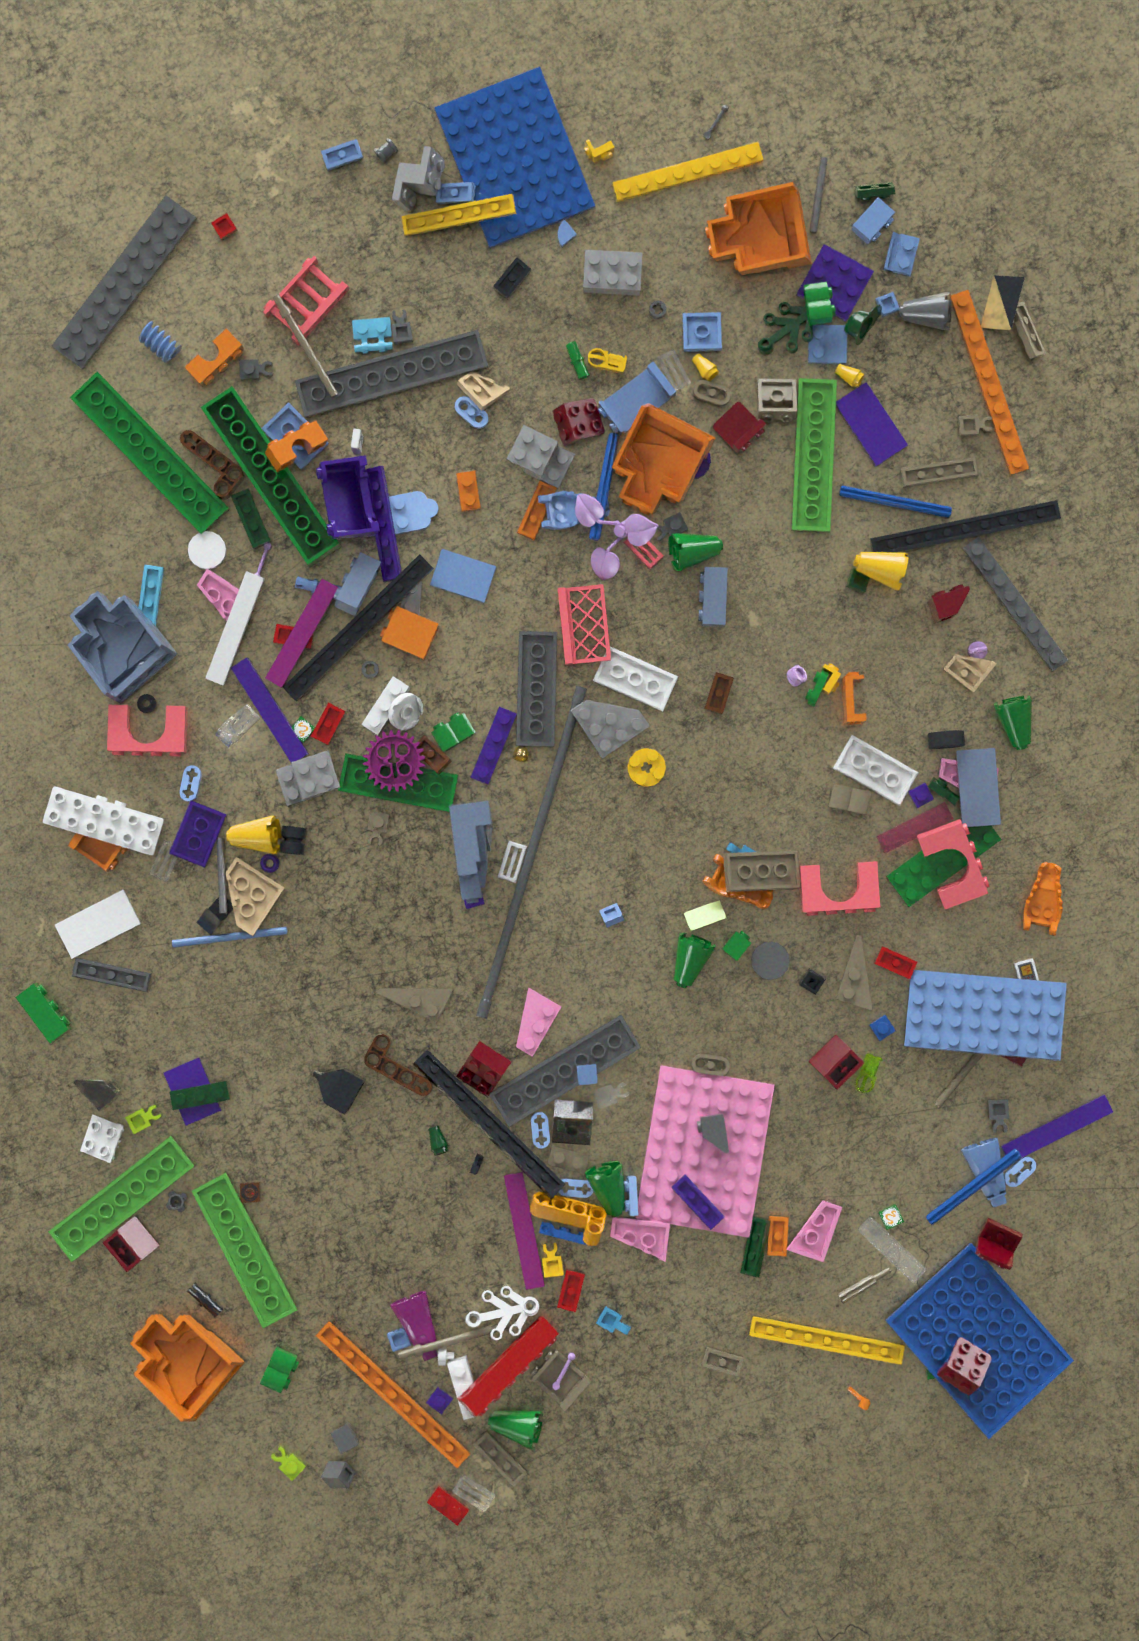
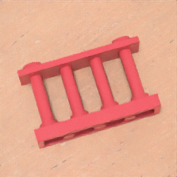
M315 256L311 259L308 258L302 264L303 268L279 293L283 301L286 300L305 317L303 325H298L305 339L349 291L348 285L343 281L340 284H335L316 267L318 260ZM310 272L330 289L331 294L327 298H322L303 281ZM297 286L318 303V308L314 312L308 311L290 294ZM268 301L263 311L265 317L269 318L273 314L291 330L285 318L281 317L280 310L275 301ZM292 332L293 336L291 338L299 346L300 343Z

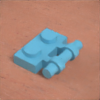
M390 317L352 320L354 341L361 340L362 342L361 345H354L355 353L362 352L367 354L368 351L385 352V350L393 349L392 342H385L384 339L392 337ZM368 339H378L379 343L368 344Z

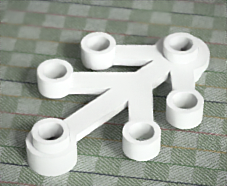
M504 1286L500 1290V1295L503 1298H510L519 1304L511 1307L494 1296L490 1290H486L482 1293V1300L486 1303L490 1302L500 1309L482 1314L472 1311L467 1314L465 1321L469 1327L474 1328L483 1321L502 1317L497 1327L490 1333L491 1339L497 1341L501 1339L502 1332L513 1314L521 1313L516 1323L509 1328V1333L512 1336H518L527 1317L533 1316L538 1312V1301L533 1297L523 1298L513 1292L509 1286ZM503 1289L510 1291L508 1296L503 1294ZM485 1293H489L491 1295L490 1300H486L484 1298ZM527 1303L532 1304V1310L526 1309ZM471 1316L476 1317V1323L470 1322ZM512 1327L518 1328L517 1334L512 1332ZM494 1331L500 1333L499 1338L493 1336Z

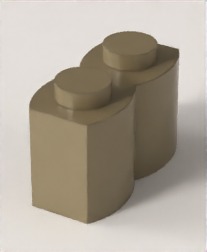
M833 784L828 807L832 808V812L843 814V811H849L851 816L862 818V815H867L872 792Z

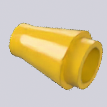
M700 353L692 359L703 380L711 381L718 375L717 366Z
M839 364L835 371V374L851 387L855 386L857 388L860 386L865 375L859 369Z

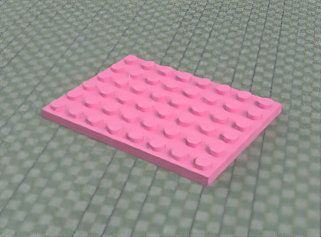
M660 1065L638 1197V1216H635V1218L749 1237L775 1085ZM724 1114L729 1153H724L705 1139L702 1133H698L697 1121H700V1116ZM684 1174L725 1216L712 1230L671 1188Z

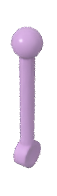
M270 543L264 545L265 550L255 575L260 576L267 553L272 548Z
M574 1353L568 1354V1360L557 1381L552 1384L554 1390L560 1388V1382L571 1361L575 1359Z

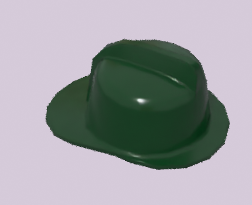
M877 305L870 312H855L848 319L844 331L856 339V345L862 343L866 334L878 320L882 311L881 305Z

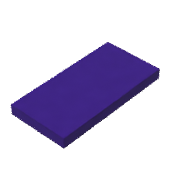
M867 382L836 401V408L875 466L880 465L908 446Z

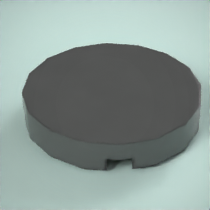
M775 942L760 944L756 947L751 957V964L755 973L761 978L768 980L783 976L788 970L790 963L789 954L786 949Z

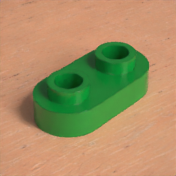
M823 669L821 673L817 671L813 682L816 684L813 690L809 689L805 697L808 700V705L815 706L829 675L828 671Z

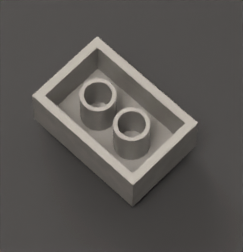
M585 250L583 293L640 296L642 253Z

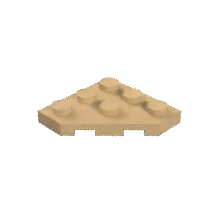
M236 857L226 871L235 921L238 928L254 936L285 888Z

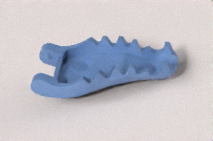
M561 491L538 496V502L546 504L548 520L541 522L542 528L560 530L580 524L575 514L576 499L579 494H575L572 491ZM608 500L604 518L610 513Z

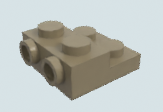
M758 379V419H762L765 423H770L774 419H781L784 423L796 420V379Z

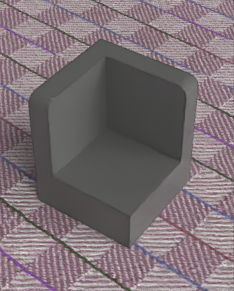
M349 1422L331 1432V1436L340 1454L359 1444V1440Z
M329 1461L322 1473L321 1479L332 1489H349L356 1472L345 1461Z

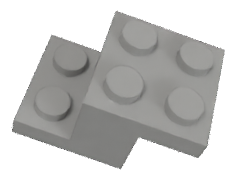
M424 146L420 165L399 163L392 200L404 211H413V206L416 204V194L437 196V192L441 187L440 178L445 168V162L432 147Z
M523 425L507 457V461L524 468V473L559 489L575 454L558 446V441Z
M329 751L291 762L292 765L276 769L287 806L324 795L325 792L341 788Z

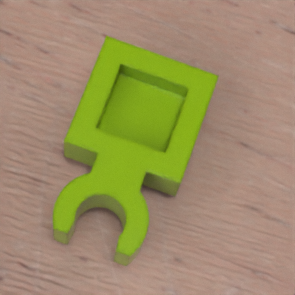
M157 1105L149 1107L146 1113L142 1108L125 1117L133 1134L151 1126L150 1119L157 1120L162 1117V1114L154 1116L152 1113L153 1109L158 1107Z
M279 1446L278 1450L281 1451L282 1455L277 1457L273 1453L271 1458L276 1462L282 1463L278 1468L293 1481L306 1465L293 1453L288 1457L285 1448Z

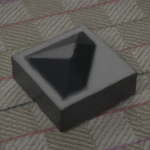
M809 968L799 982V985L816 995L826 978Z

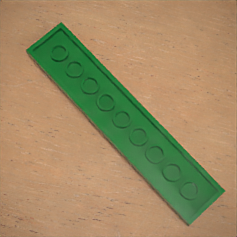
M98 371L70 397L200 534L207 531L229 510V507Z

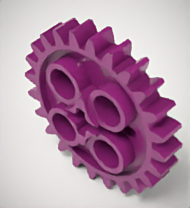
M390 730L388 736L383 731L382 738L376 735V742L369 741L372 748H365L369 754L363 755L364 758L368 759L363 765L369 766L365 773H371L368 779L372 780L375 778V786L381 783V790L388 786L389 792H391L392 787H395L396 792H399V787L401 786L406 790V784L413 787L412 780L419 781L416 775H423L419 768L425 767V764L420 763V761L426 759L425 756H420L424 750L417 749L420 743H413L414 736L408 739L407 732L401 736L400 730L397 731L396 735ZM392 744L395 745V757L400 759L399 762H396L397 778H394L393 764L389 763V760H392ZM404 745L408 747V752L406 755L398 754V748L400 746ZM383 747L389 750L388 756L384 758L378 754L379 750ZM404 764L410 766L409 773L405 775L400 773V767ZM385 766L391 769L390 775L386 777L380 773L381 769Z

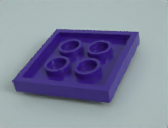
M824 244L796 295L804 299V285L827 282L828 287L832 288L833 297L830 299V303L835 306V316L846 322L874 271Z

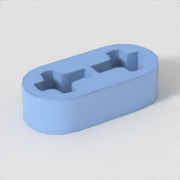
M194 765L185 768L180 787V797L187 802H190V800L194 801L197 798L202 777L201 770ZM192 769H195V772L198 773L197 777H193V781L191 783V777L188 775V772H191ZM190 784L191 791L194 794L186 798L187 795L184 794V790H188Z
M535 1112L531 1117L532 1139L534 1145L542 1149L546 1148L550 1143L549 1122L545 1113ZM537 1115L545 1118V1122H542V1129H538V1123H534ZM539 1131L543 1132V1137H547L544 1145L536 1142V1138H539Z
M1028 1156L1020 1158L1005 1172V1183L1010 1187L1019 1186L1035 1171V1160ZM1031 1161V1169H1024L1021 1172L1020 1170L1024 1167L1023 1162ZM1019 1172L1020 1174L1016 1176V1183H1009V1174L1015 1175Z
M562 1179L563 1182H568L569 1186H575L574 1190L568 1189L567 1193L561 1189L559 1194L562 1196L588 1198L593 1194V1189L587 1180ZM585 1183L587 1187L591 1188L586 1194H583L582 1190H576V1187H583Z

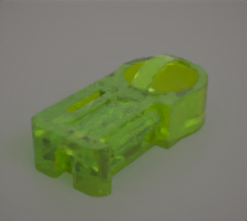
M870 1053L864 1056V1064L861 1066L854 1083L858 1092L865 1094L873 1090L877 1078L874 1076L878 1070L879 1061H882L881 1057L873 1056ZM864 1076L861 1087L859 1088L858 1081L861 1077ZM869 1078L871 1080V1088L868 1091H864L865 1084Z

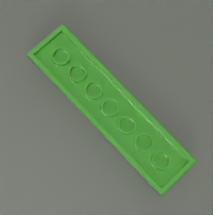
M798 379L792 531L830 532L837 380Z
M170 1136L48 1232L70 1261L73 1262L195 1165L175 1139Z
M227 1172L192 1190L262 1328L297 1311L298 1309Z

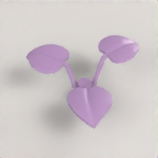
M579 494L577 496L575 514L582 525L591 527L596 522L598 524L615 525L614 533L617 539L607 550L601 547L596 548L591 556L593 571L601 580L605 581L615 576L620 568L619 558L610 550L627 536L628 541L634 546L646 544L654 536L658 524L651 522L640 514H632L623 522L618 520L602 521L600 520L604 515L602 505L589 495Z

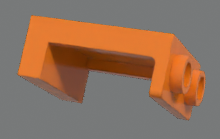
M396 606L395 610L392 609L388 615V620H390L388 626H384L381 631L382 643L391 645L425 661L438 631L439 624Z
M848 672L841 679L843 725H856L866 722V713L854 714L853 683H859L864 680V675H859V672Z
M78 833L74 835L68 844L70 848L78 851L106 872H109L110 869L113 871L119 863L118 857L121 853L124 855L128 848Z

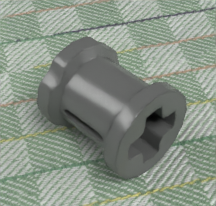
M387 138L383 145L378 149H374V152L385 163L389 156L394 152H399V150Z

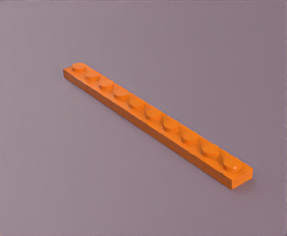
M969 290L953 294L949 298L989 415L992 417L991 421L1009 474L1011 476L1029 470Z
M328 1321L316 1334L320 1341L456 1468L471 1454L334 1324Z

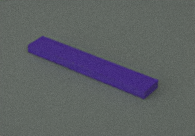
M377 466L366 469L368 474L367 483L373 514H375L373 521H378L380 530L375 538L379 561H381L383 582L393 581L402 570L384 466Z
M246 657L231 667L290 762L307 756L309 754L297 737L291 724L249 658Z
M1102 1095L1001 1145L1005 1155L1013 1149H1017L1022 1158L1113 1113V1110L1106 1096Z

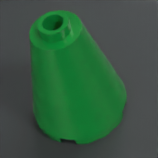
M673 533L668 539L669 555H673L674 561H671L676 571L685 570L720 555L721 550H723V542L717 536Z
M1024 696L1007 698L1002 700L1003 704L998 705V702H995L993 704L994 709L1012 747H1016L1017 750L1028 748V745L1031 744V696H1028L1027 699H1024Z
M687 933L679 934L674 981H676L677 986L682 988L693 985L716 947L715 944L711 946L712 942L693 934L691 937H686Z
M609 1161L601 1163L602 1167L597 1169L595 1166L589 1168L585 1172L586 1179L605 1209L606 1214L611 1215V1217L622 1215V1212L625 1210L622 1163L620 1164V1161Z
M495 1410L493 1414L490 1413L488 1425H490V1429L528 1449L534 1450L533 1443H538L543 1422L539 1421V1417H543V1412Z

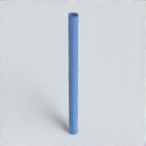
M287 926L257 930L254 936L244 931L172 940V947L287 934Z

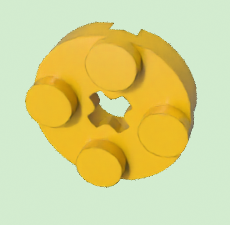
M645 748L636 751L630 757L627 770L633 782L643 787H651L658 784L664 777L666 764L662 755L656 750ZM647 762L648 765H652V768H650L649 773H646L645 770H641V767L644 766L643 763Z

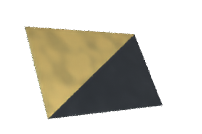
M994 275L981 328L1012 329L1025 277Z

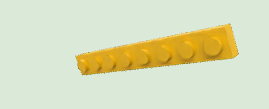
M755 142L612 182L617 202L757 164L763 162V156L759 143Z
M752 1316L749 1336L900 1365H902L905 1349L903 1344Z

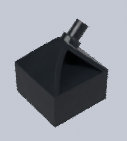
M347 1068L326 1073L319 1070L313 1072V1076L317 1078L324 1104L344 1115L347 1114L366 1079Z

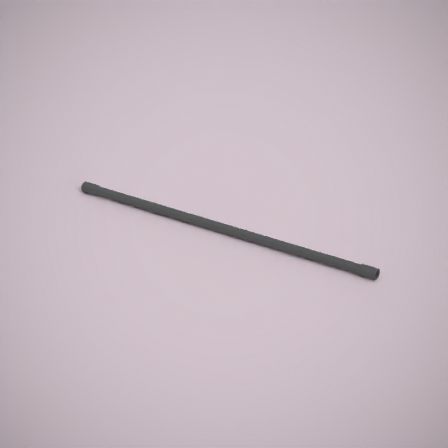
M576 686L570 710L584 701L586 688ZM571 711L568 714L488 981L476 1016L487 1019L494 990L577 721Z

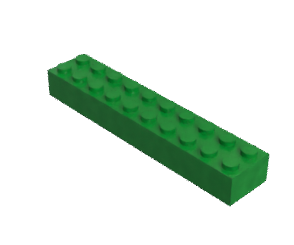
M233 386L201 406V409L309 568L340 548L341 545L338 540L328 536L327 524L289 468L286 467L277 472L266 456L265 452L270 441Z

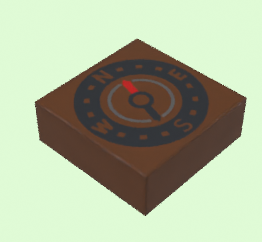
M260 1182L240 1183V1200L242 1203L261 1201Z

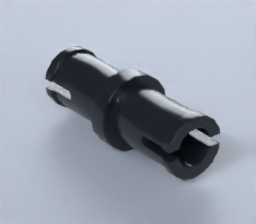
M195 1282L192 1287L197 1293L192 1288H189L187 1292L199 1302L198 1305L200 1307L203 1306L216 1318L219 1314L213 1308L218 1312H221L223 1308L211 1298L212 1295L210 1293L207 1294Z

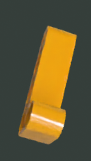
M536 1192L533 1195L530 1212L533 1216L585 1229L583 1234L584 1243L589 1246L599 1244L606 1219L604 1208L557 1195L550 1199L544 1192Z

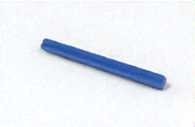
M610 433L608 435L596 498L604 510V515L600 518L602 521H604L613 474L612 466L616 458L620 437L617 433ZM596 522L595 525L591 526L589 535L591 540L598 541L600 539L603 524Z
M841 486L839 495L842 497L947 518L952 513V508L948 506L848 486Z
M1013 1149L930 1212L926 1216L928 1222L932 1225L1001 1174L1021 1158L1020 1152L1017 1149Z

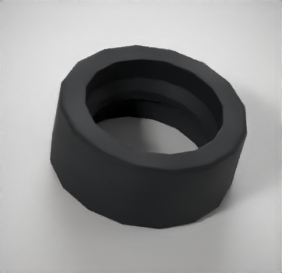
M963 730L928 733L929 749L965 746Z

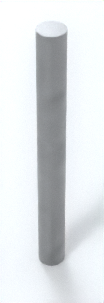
M825 157L820 158L809 230L810 233L814 234L817 233L827 168L828 158Z
M217 838L219 914H227L224 838Z

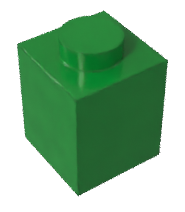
M735 931L722 947V950L735 961H738L751 945V942L748 941L750 937L743 931L740 933Z

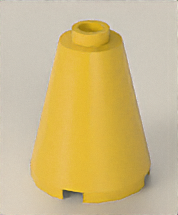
M860 552L859 555L855 556L853 566H856V571L893 590L899 591L902 586L899 580L905 577L908 554Z
M274 815L231 826L226 833V839L232 846L277 854L280 849L278 838H282L280 821L275 819L276 816Z

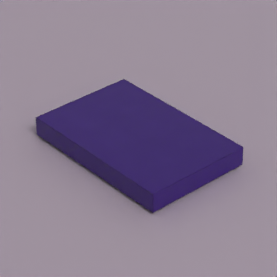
M190 800L169 854L205 868L227 814Z
M200 1057L164 1072L171 1091L211 1084ZM219 1102L179 1109L185 1126L222 1111Z

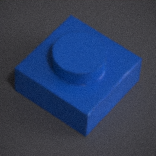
M886 1015L869 1024L879 1041L896 1031Z

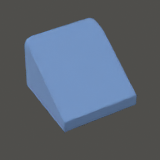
M596 1064L577 1066L578 1085L598 1083Z

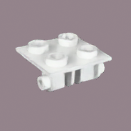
M92 1114L80 1151L111 1163L112 1159H115L116 1148H119L118 1142H121L119 1139L125 1130L123 1129L124 1125L116 1124Z

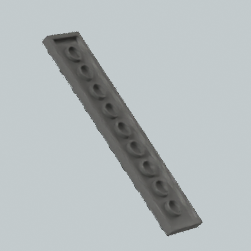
M165 195L52 344V347L78 367L84 369L197 218Z
M474 330L326 371L327 376L338 392L334 397L330 396L318 374L295 380L304 416L308 418L470 373L471 371L474 372L488 368V363L479 331Z

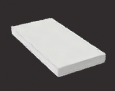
M610 647L611 661H602L593 681L663 712L678 676Z
M851 735L833 767L836 771L898 806L901 805L919 773Z
M121 890L55 924V927L71 959H74L140 925L141 922L125 891Z

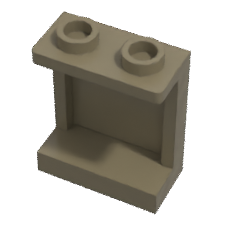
M557 1349L553 1352L550 1350L543 1358L545 1360L541 1366L536 1365L530 1372L532 1375L530 1380L535 1382L566 1411L590 1384L591 1379L571 1362L560 1382V1388L554 1390L552 1384L557 1381L568 1359Z

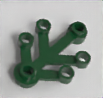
M782 302L779 305V311L782 315L789 313L799 314L795 319L775 317L772 313L765 314V325H781L784 327L771 337L762 338L758 342V348L762 354L768 355L774 350L773 344L790 332V340L786 344L787 351L789 353L797 352L799 328L805 321L806 327L802 331V339L805 342L813 340V325L808 323L806 305L804 307L790 306L788 302ZM783 307H788L787 310H782ZM767 318H773L770 322L766 321ZM807 333L811 334L808 338L804 337ZM763 343H769L768 346H762ZM795 345V348L790 349L789 346Z

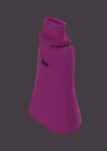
M426 1291L417 1292L410 1295L409 1299L405 1297L390 1305L413 1346L418 1344L421 1346L436 1341ZM437 1350L423 1353V1360L427 1361L438 1356Z

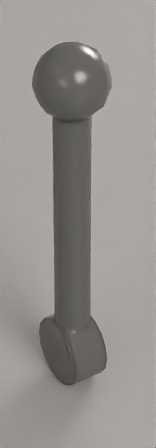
M727 105L721 107L720 114L710 129L704 133L706 140L711 138V133L719 120L729 110Z

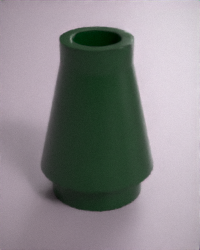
M440 1127L429 1128L431 1152L434 1153V1156L448 1152L449 1144Z

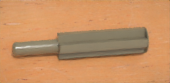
M888 1267L874 1276L869 1275L838 1294L840 1301L844 1304L877 1284V1280L891 1273V1269Z

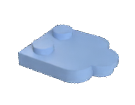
M415 491L389 496L395 535L427 529L431 524V518L438 513L436 501L427 499L423 492Z

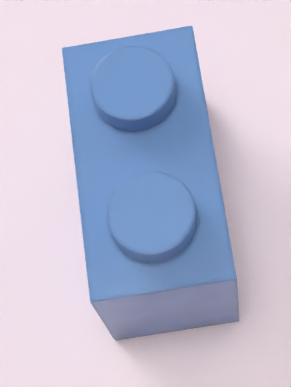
M878 197L853 224L851 230L866 244H869L871 241L875 242L882 233L880 231L884 226L888 228L893 223L895 212Z

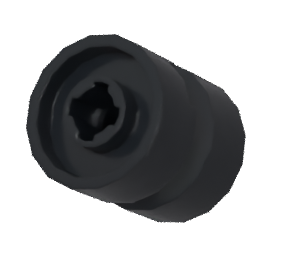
M282 826L281 836L284 840L280 842L279 852L304 855L305 844L302 840L306 837L307 828Z

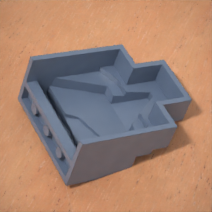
M97 591L91 594L88 600L81 606L76 607L69 616L81 633L72 638L68 647L103 694L120 704L177 655V652L154 623L126 595L116 599L112 605L105 595Z
M488 801L449 806L462 900H466L467 904L479 902L478 899L482 898L481 888H484L486 884L488 851H491L493 829L491 808Z

